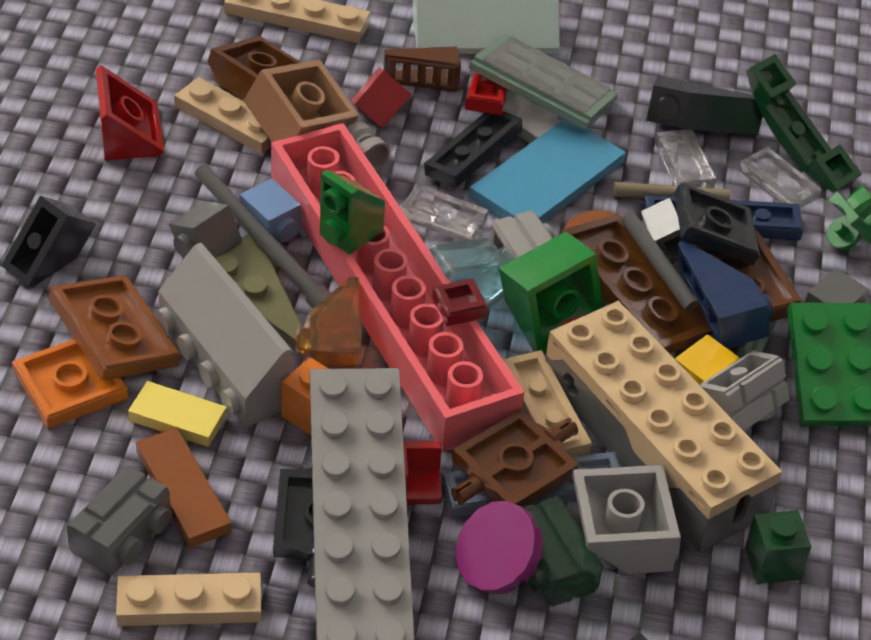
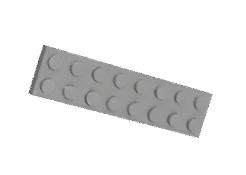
M399 368L310 369L316 640H414Z

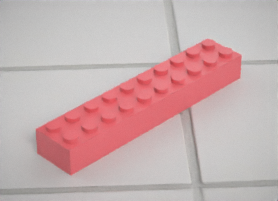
M344 123L271 142V178L301 204L302 228L389 368H399L400 386L433 439L441 442L442 453L454 449L519 409L522 410L525 392L477 320L446 326L432 295L434 286L451 283ZM325 170H330L352 179L385 200L383 231L351 255H348L337 246L328 243L319 235L321 173Z

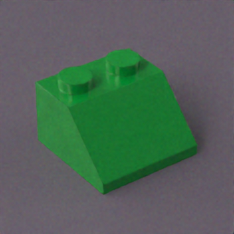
M567 231L499 267L504 301L534 352L546 351L550 331L560 327L566 320L573 317H583L603 308L597 255Z

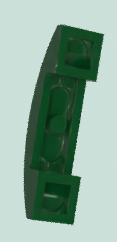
M776 54L755 64L746 71L753 96L767 125L784 150L805 173L833 193L862 175L841 144L833 149L830 148L794 98L790 90L797 83Z

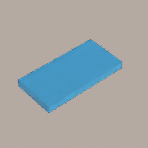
M564 119L470 186L469 197L500 218L509 216L514 218L516 214L532 210L543 224L623 164L626 152L591 130H585Z

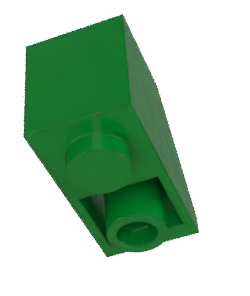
M325 170L321 173L319 235L328 243L337 246L348 255H351L383 231L385 200L358 182L330 170Z

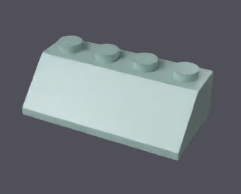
M413 0L412 13L416 48L457 46L459 54H478L505 34L541 54H559V0Z

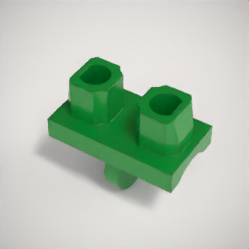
M862 185L847 199L837 191L829 198V201L845 216L838 217L829 225L827 239L830 244L838 250H848L856 246L861 236L871 244V194Z

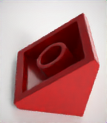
M100 65L96 69L104 160L157 157L163 154L165 151L158 102Z

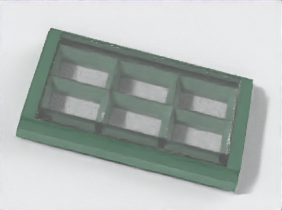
M505 34L478 53L468 67L474 72L585 130L613 106L619 95L607 85Z

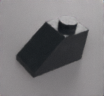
M40 196L1 267L28 287L33 288L77 259L96 223L70 204Z

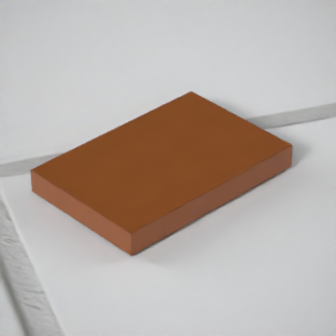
M127 275L50 287L48 299L101 381L179 366L181 354Z

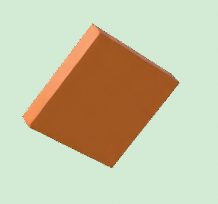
M75 339L12 361L13 372L47 429L128 399V388L121 377L101 381Z

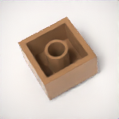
M320 59L261 70L244 99L245 104L271 142L342 123L347 128L355 123L360 116Z

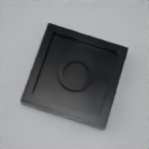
M680 183L674 192L681 239L753 266L760 253L750 208L688 184Z

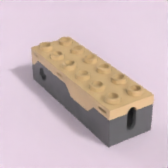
M619 301L583 317L570 318L562 323L560 327L550 331L545 361L552 368L579 419L609 452L616 453L618 462L622 467L663 465L678 529L699 553L750 527L754 514L770 513L782 471Z

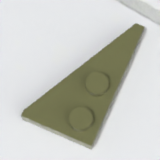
M248 233L242 237V241L215 259L287 345L298 354H301L305 351L307 336L267 253Z

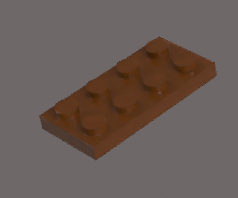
M619 214L560 231L558 235L567 231L596 253L601 295L607 305L619 301L669 354L692 346L707 334L712 337L713 333L699 307L697 306L690 312H686L625 228L621 222L622 217Z

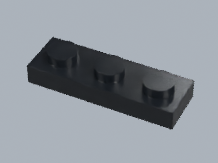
M503 111L502 115L483 113L424 163L425 176L456 189L522 132V118Z

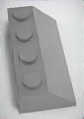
M202 242L194 245L159 289V309L156 310V318L166 333L170 332L175 338L182 356L186 360L191 359L198 367L199 374L207 387L213 386L220 395L222 404L227 406V413L230 415L235 414L244 427L247 428L281 412V382L291 374V348Z

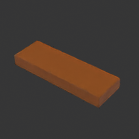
M177 427L136 441V452L149 476L165 485L170 491L172 518L189 548L232 533V522Z

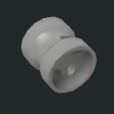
M355 122L347 127L348 131L375 171H379L390 157L391 149L382 138L375 137L374 131L366 123Z

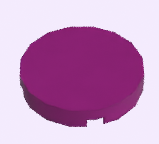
M496 501L477 509L465 522L457 539L455 556L459 572L468 584L489 594H507L515 590L514 586L518 585L521 581L526 582L534 574L542 555L543 536L541 529L537 527L533 519L534 516L528 510L509 501Z

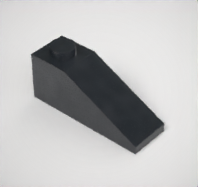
M658 75L653 85L646 121L682 129L759 135L763 115L753 95Z

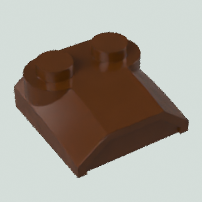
M262 36L212 48L208 59V64L213 72L212 78L218 83V86L225 91L232 92L243 100L246 98L261 70L302 63L265 40Z

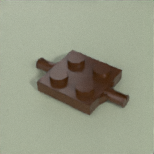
M519 409L455 447L452 453V461L469 479L451 488V495L454 501H457L459 505H463L466 501L481 493L489 497L493 502L509 501L523 508L528 507L573 478V470L579 469V463L564 450L562 442L578 434V426L575 422H572L571 418H567L555 427L547 429L534 422L523 410Z

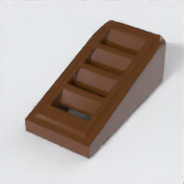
M457 46L384 50L383 70L400 85L444 91H459L461 61ZM396 62L403 63L402 70H396ZM411 64L417 65V70H411Z

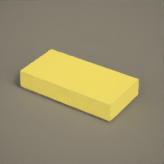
M149 381L146 382L128 410L130 422L161 432L177 427L183 439L206 447L210 446L227 417V406Z

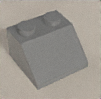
M663 465L573 470L572 476L587 549L627 574L673 571L681 537Z

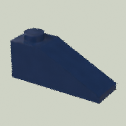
M687 241L679 242L680 273L687 286L699 301L698 307L717 342L726 348L769 337V318L774 317L773 305L767 293L761 294L754 280Z

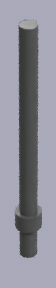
M206 164L200 165L195 171V176L221 204L230 206L233 217L307 296L306 302L317 314H323L340 333L347 332L353 325V322L335 303L336 297L326 286H319Z

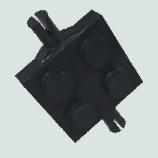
M312 467L304 470L280 469L273 557L310 561L307 583L309 586L315 587Z

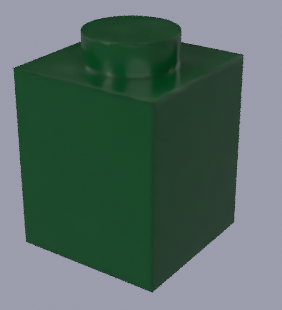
M798 510L754 514L745 550L756 583L765 584L801 580L812 546Z

